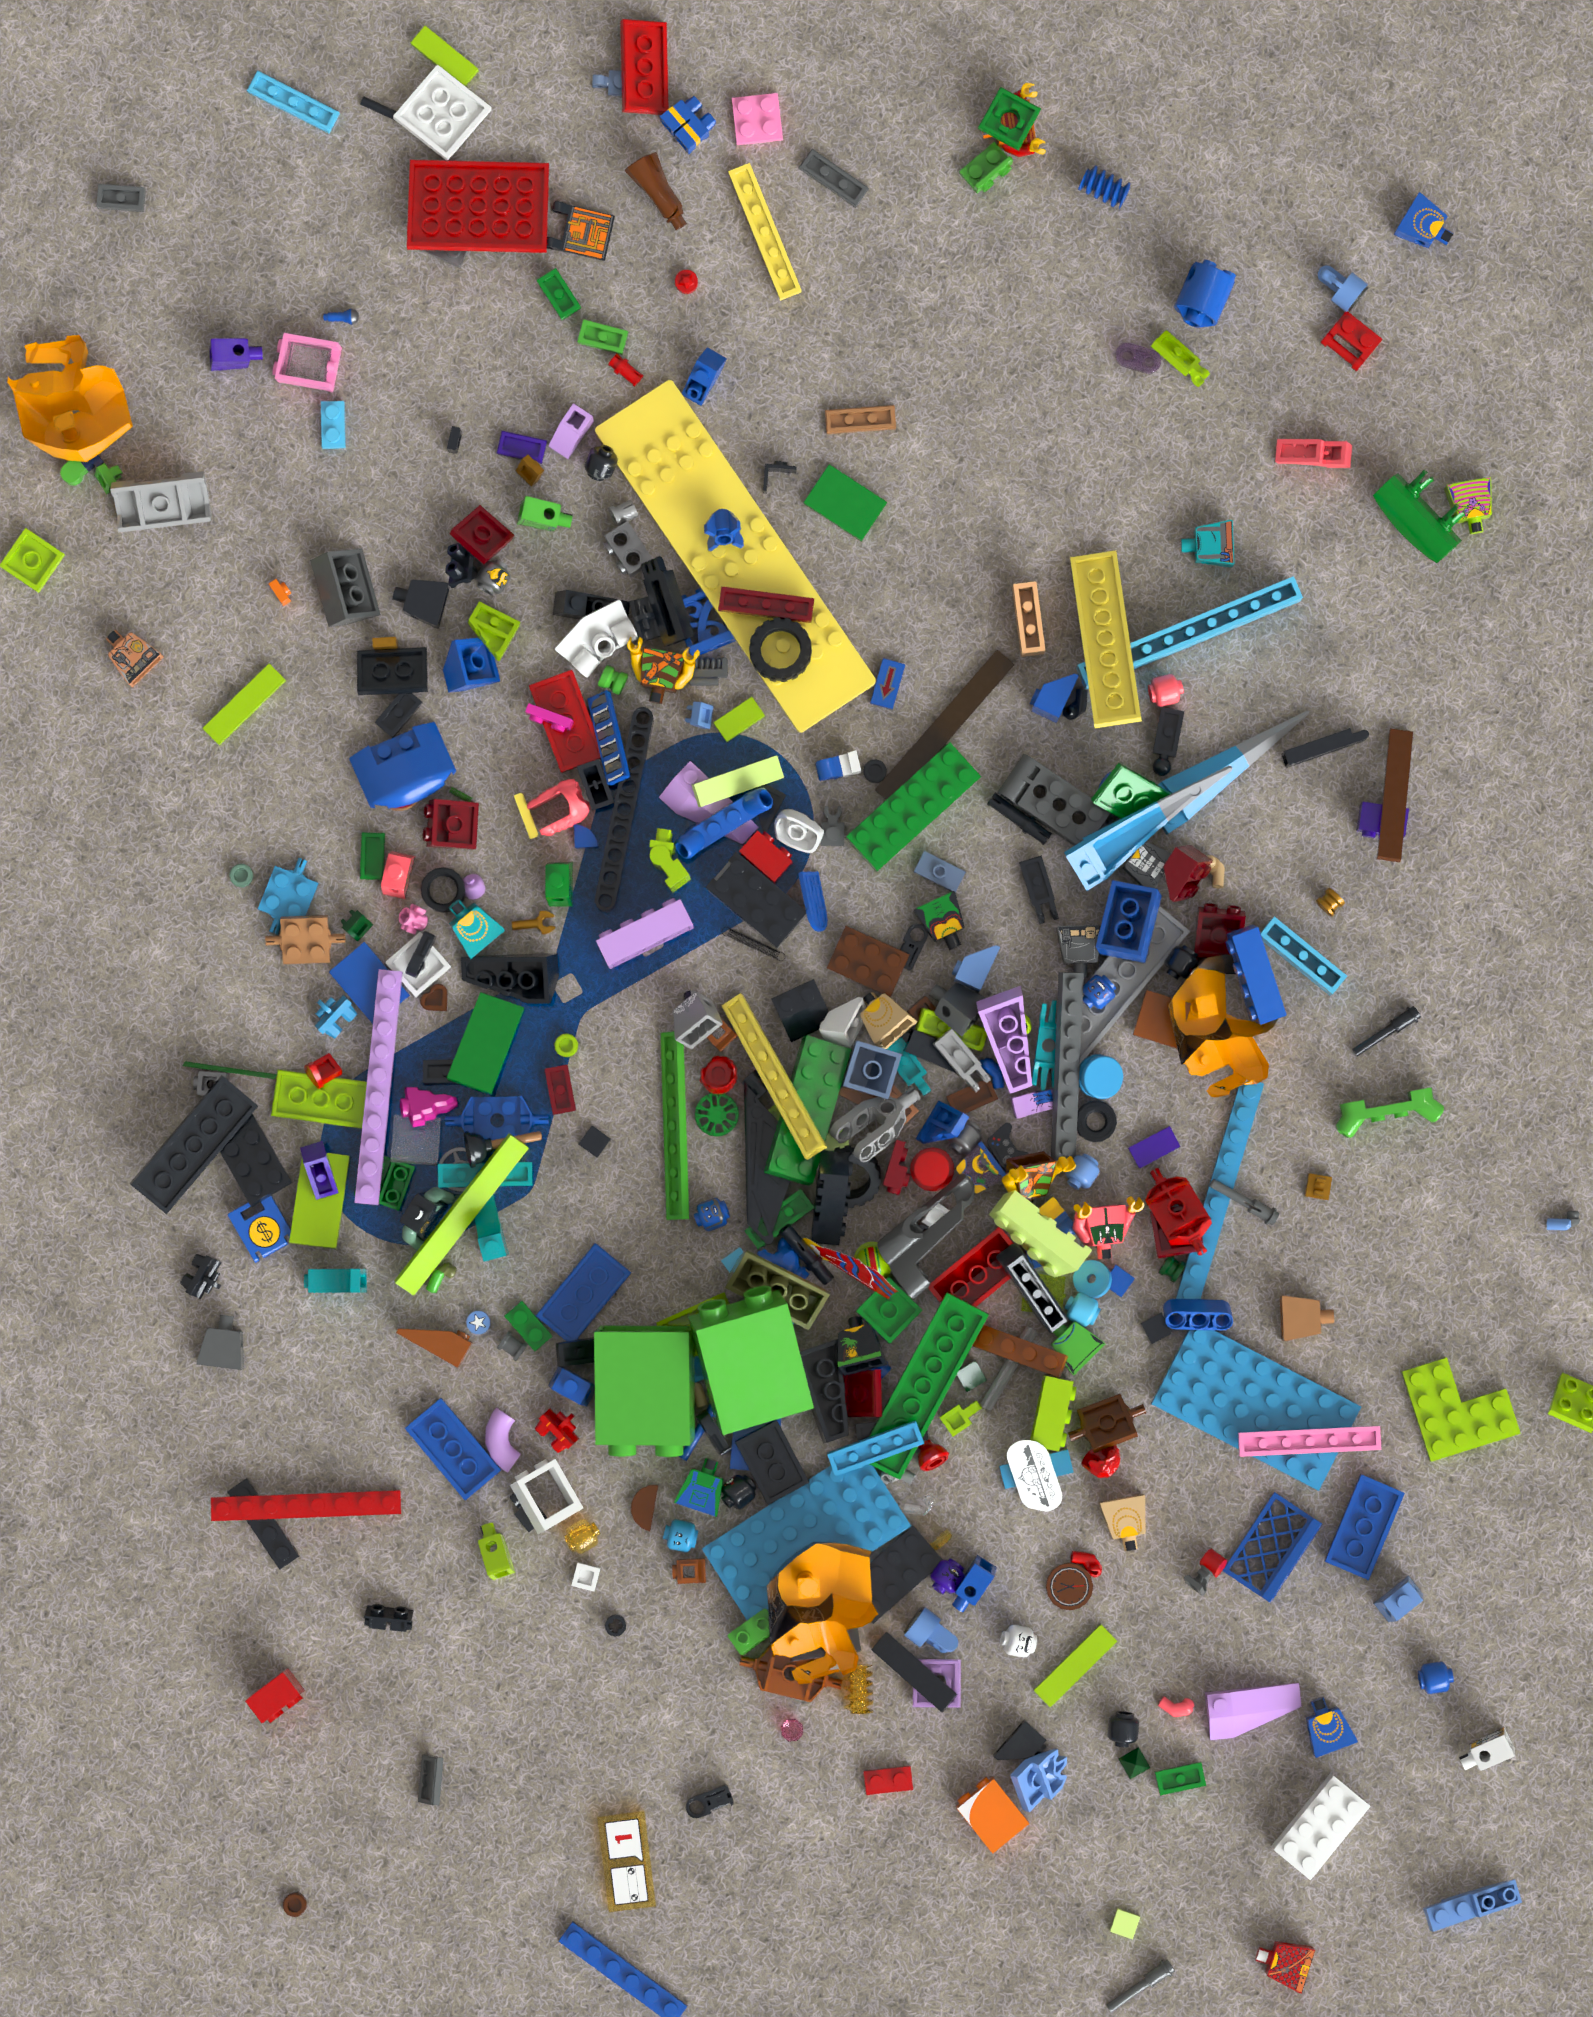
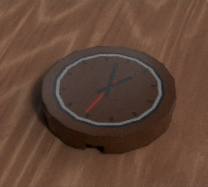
M1064 1563L1055 1567L1048 1575L1046 1591L1052 1603L1057 1607L1065 1610H1075L1088 1602L1092 1596L1093 1583L1086 1569L1078 1564Z

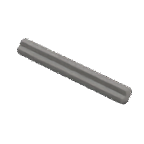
M1027 1326L1020 1338L1032 1342L1037 1331ZM1006 1359L981 1402L982 1407L987 1410L993 1409L1019 1363Z

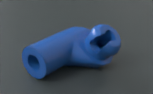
M991 1058L980 1060L981 1067L992 1076L993 1088H1004V1078L999 1064Z

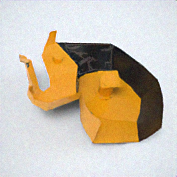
M1232 955L1206 958L1194 969L1195 971L1190 978H1188V975L1171 997L1168 1006L1181 1065L1185 1064L1191 1075L1204 1076L1228 1064L1233 1069V1075L1210 1085L1208 1090H1206L1211 1097L1229 1095L1230 1090L1243 1084H1258L1268 1078L1269 1064L1253 1036L1268 1032L1278 1020L1260 1025L1253 1021L1235 1018L1226 1013L1225 974H1236L1233 968L1234 961ZM1185 1002L1191 1003L1187 1021Z
M812 1542L787 1559L775 1572L767 1585L770 1645L773 1654L784 1655L790 1658L820 1647L826 1651L824 1657L801 1665L792 1671L793 1677L798 1684L812 1683L813 1679L839 1671L845 1675L856 1670L859 1657L847 1630L863 1627L878 1615L872 1604L869 1557L873 1551L847 1544Z

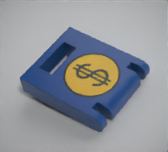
M272 1195L261 1201L265 1209L245 1220L242 1211L251 1207L249 1202L227 1214L255 1263L260 1261L256 1254L257 1251L265 1258L288 1245L284 1237L288 1234L290 1239L291 1228Z

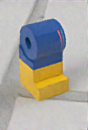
M1054 1197L1039 1207V1214L1041 1216L1051 1217L1057 1222L1056 1228L1065 1234L1070 1232L1072 1235H1075L1072 1229L1073 1221Z

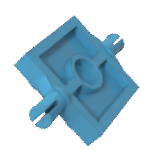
M298 858L294 870L274 867L258 910L268 913L274 918L269 932L273 933L277 925L274 934L278 935L281 928V917L306 916L319 884L307 879L302 874L308 861L303 860L302 862V859Z

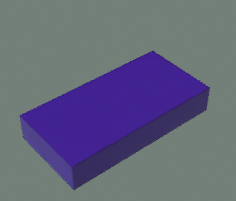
M501 431L497 454L521 460L526 455H529L533 460L542 464L547 440Z
M1169 1126L1128 1149L1140 1169L1181 1146Z

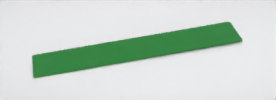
M187 1061L182 1065L185 1067L275 1079L277 1074Z

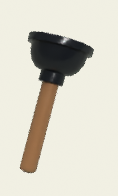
M465 1131L463 1134L470 1168H474L476 1164L483 1162L487 1157V1153L497 1149L505 1138L496 1140L484 1139L478 1133ZM540 1131L514 1137L523 1143L541 1140L542 1134Z

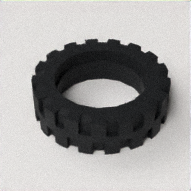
M773 618L774 620H767L763 622V625L758 626L755 633L751 636L749 646L750 659L755 670L762 677L768 678L773 682H787V680L796 679L809 665L812 654L811 640L807 631L798 622H793L789 618ZM784 631L792 634L800 644V654L793 665L778 669L771 667L764 661L761 655V646L768 635Z
M846 1145L845 1148L841 1149L837 1147L834 1151L849 1152V1162L864 1167L869 1174V1179L862 1187L850 1190V1196H846L845 1200L848 1203V1208H854L855 1205L860 1207L865 1205L866 1201L870 1202L874 1198V1194L878 1193L879 1185H881L880 1165L878 1166L876 1157H872L866 1162H861L853 1155L855 1148L851 1147V1145Z

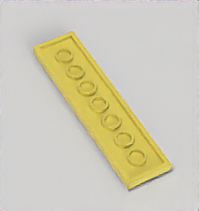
M1115 550L1070 557L1095 728L1140 722L1142 720L1117 552Z

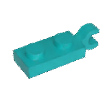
M900 1037L887 1050L902 1054L897 1072L908 1087L915 1083L923 1096L931 1092L930 1087L922 1078L927 1074V1071L916 1056L903 1051L906 1043Z

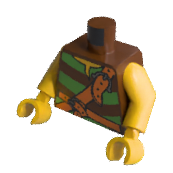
M632 637L629 638L627 647L630 650L631 665L636 679L641 682L643 687L651 689L649 702L662 704L665 692L676 693L677 689H682L693 677L695 660L700 654L699 650L695 651L694 656L689 654L690 647H687L683 654L642 647L641 650L643 639L639 637L638 645H634L631 641Z
M1044 1151L1006 1159V1175L1002 1177V1183L1007 1192L1016 1190L1033 1204L1034 1198L1043 1197L1048 1194L1050 1185L1057 1174L1062 1171L1069 1172L1073 1170L1076 1164L1072 1156H1069L1067 1159L1066 1157H1059L1058 1161H1055Z

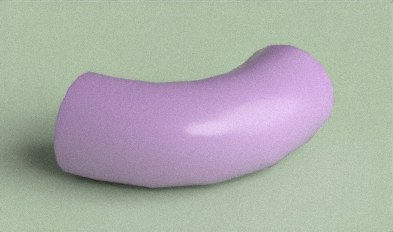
M496 1407L486 1425L485 1444L493 1461L508 1473L521 1453L511 1446L508 1439L510 1428L515 1420Z

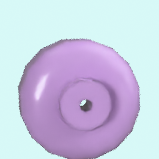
M470 874L463 878L465 896L468 899H478L485 893V885L479 875Z

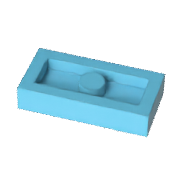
M344 401L321 402L322 449L346 448Z

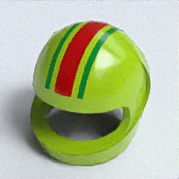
M878 1242L862 1244L856 1250L854 1258L859 1259L864 1265L875 1269L887 1279L891 1269L879 1252Z

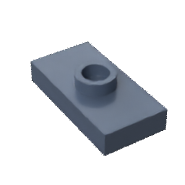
M926 851L923 852L914 870V873L951 892L955 891V893L966 873Z

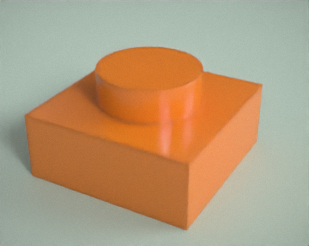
M275 579L268 583L283 606L291 602L288 597L291 592L285 582L280 584Z

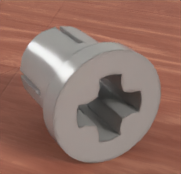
M631 500L616 507L613 505L608 507L609 514L616 527L638 517L637 510Z

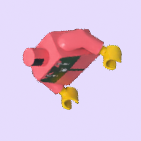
M1132 1196L1128 1197L1126 1200L1127 1207L1125 1205L1090 1207L1084 1202L1081 1208L1078 1204H1075L1073 1207L1075 1217L1072 1229L1084 1246H1097L1098 1259L1112 1258L1111 1244L1123 1243L1136 1212L1141 1211L1144 1207L1140 1197H1138L1136 1202Z

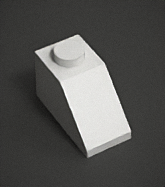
M857 997L827 1013L819 1028L824 1041L851 1048L863 1025L860 1014L867 1008L863 998Z

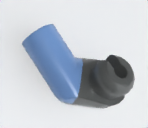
M1568 1211L1567 1219L1548 1218L1547 1230L1565 1231L1578 1225L1581 1220L1579 1219L1580 1213L1578 1211Z

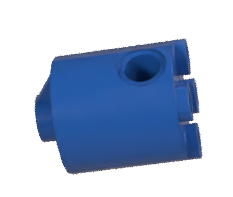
M1210 260L1192 264L1174 305L1175 310L1181 314L1183 321L1195 328L1215 326L1218 323L1235 283L1236 275L1234 273L1216 268L1217 265Z

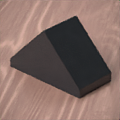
M599 758L578 765L577 769L592 811L614 803Z

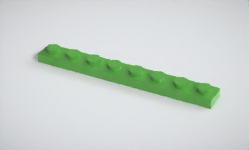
M673 1031L660 1033L666 1220L689 1219L684 1045L675 1040Z

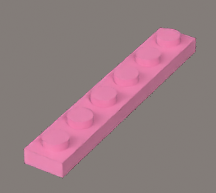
M1380 1426L1238 1432L1239 1456L1381 1450Z

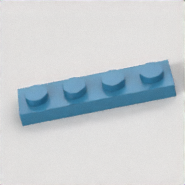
M914 1420L827 1452V1456L835 1476L920 1446L924 1444V1440L918 1424Z

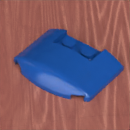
M435 722L414 726L412 730L375 746L369 747L368 745L349 758L370 808L380 805L387 806L389 809L418 802L445 785L444 781L451 772L453 775L456 772Z

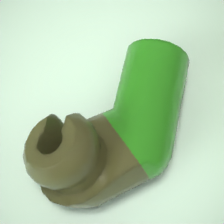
M444 1263L432 1273L426 1289L429 1292L437 1293L445 1276L450 1279L453 1278L457 1268L451 1266V1263Z

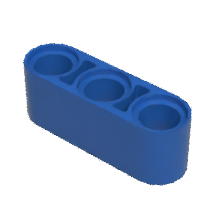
M1170 1299L1163 1305L1165 1322L1171 1329L1227 1330L1233 1324L1231 1307L1224 1300Z

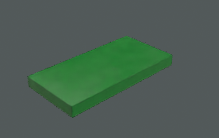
M480 992L448 1073L447 1080L492 1095L523 1015L524 1007Z

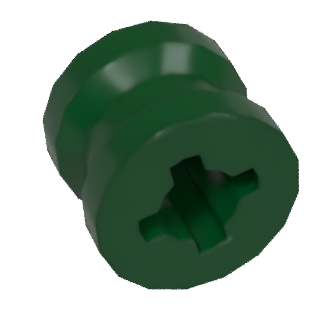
M1174 1256L1167 1257L1158 1273L1168 1276L1170 1281L1174 1283L1186 1263L1177 1261Z

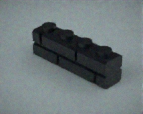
M1015 1243L997 1254V1260L1039 1322L1049 1333L1054 1332L1067 1322L1068 1317L1062 1311L1024 1252Z

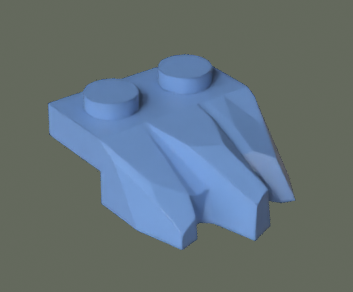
M1052 1749L1025 1759L1011 1773L1010 1776L1023 1810L1031 1812L1044 1797L1052 1800L1063 1788L1067 1776L1060 1773L1067 1765V1757L1058 1756V1749Z

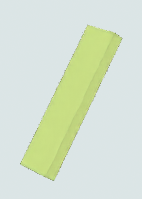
M776 755L692 784L698 807H702L782 779L784 775Z

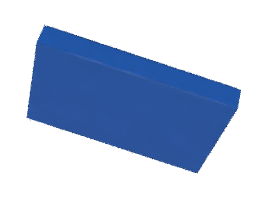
M363 942L332 968L329 973L373 1024L379 969H388L370 947ZM402 985L400 1004L410 996Z

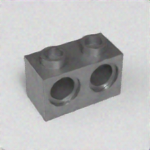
M628 521L604 535L607 541L604 543V546L610 555L615 554L619 562L616 565L623 575L627 573L630 578L642 571V563L652 559ZM625 536L627 543L624 546H617L614 543L616 537ZM631 555H637L640 558L639 563L635 566L627 563V559Z

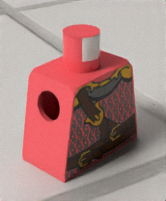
M395 851L388 854L381 882L382 894L406 899L416 856Z

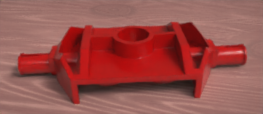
M1155 1168V1172L1152 1170L1150 1174L1155 1180L1156 1185L1149 1190L1145 1202L1166 1235L1169 1244H1191L1198 1255H1202V1252L1203 1254L1206 1253L1207 1249L1204 1247L1201 1238L1212 1222L1187 1178L1178 1176L1166 1179V1177L1162 1176L1159 1168ZM1175 1204L1183 1205V1209L1180 1212H1173L1171 1208Z

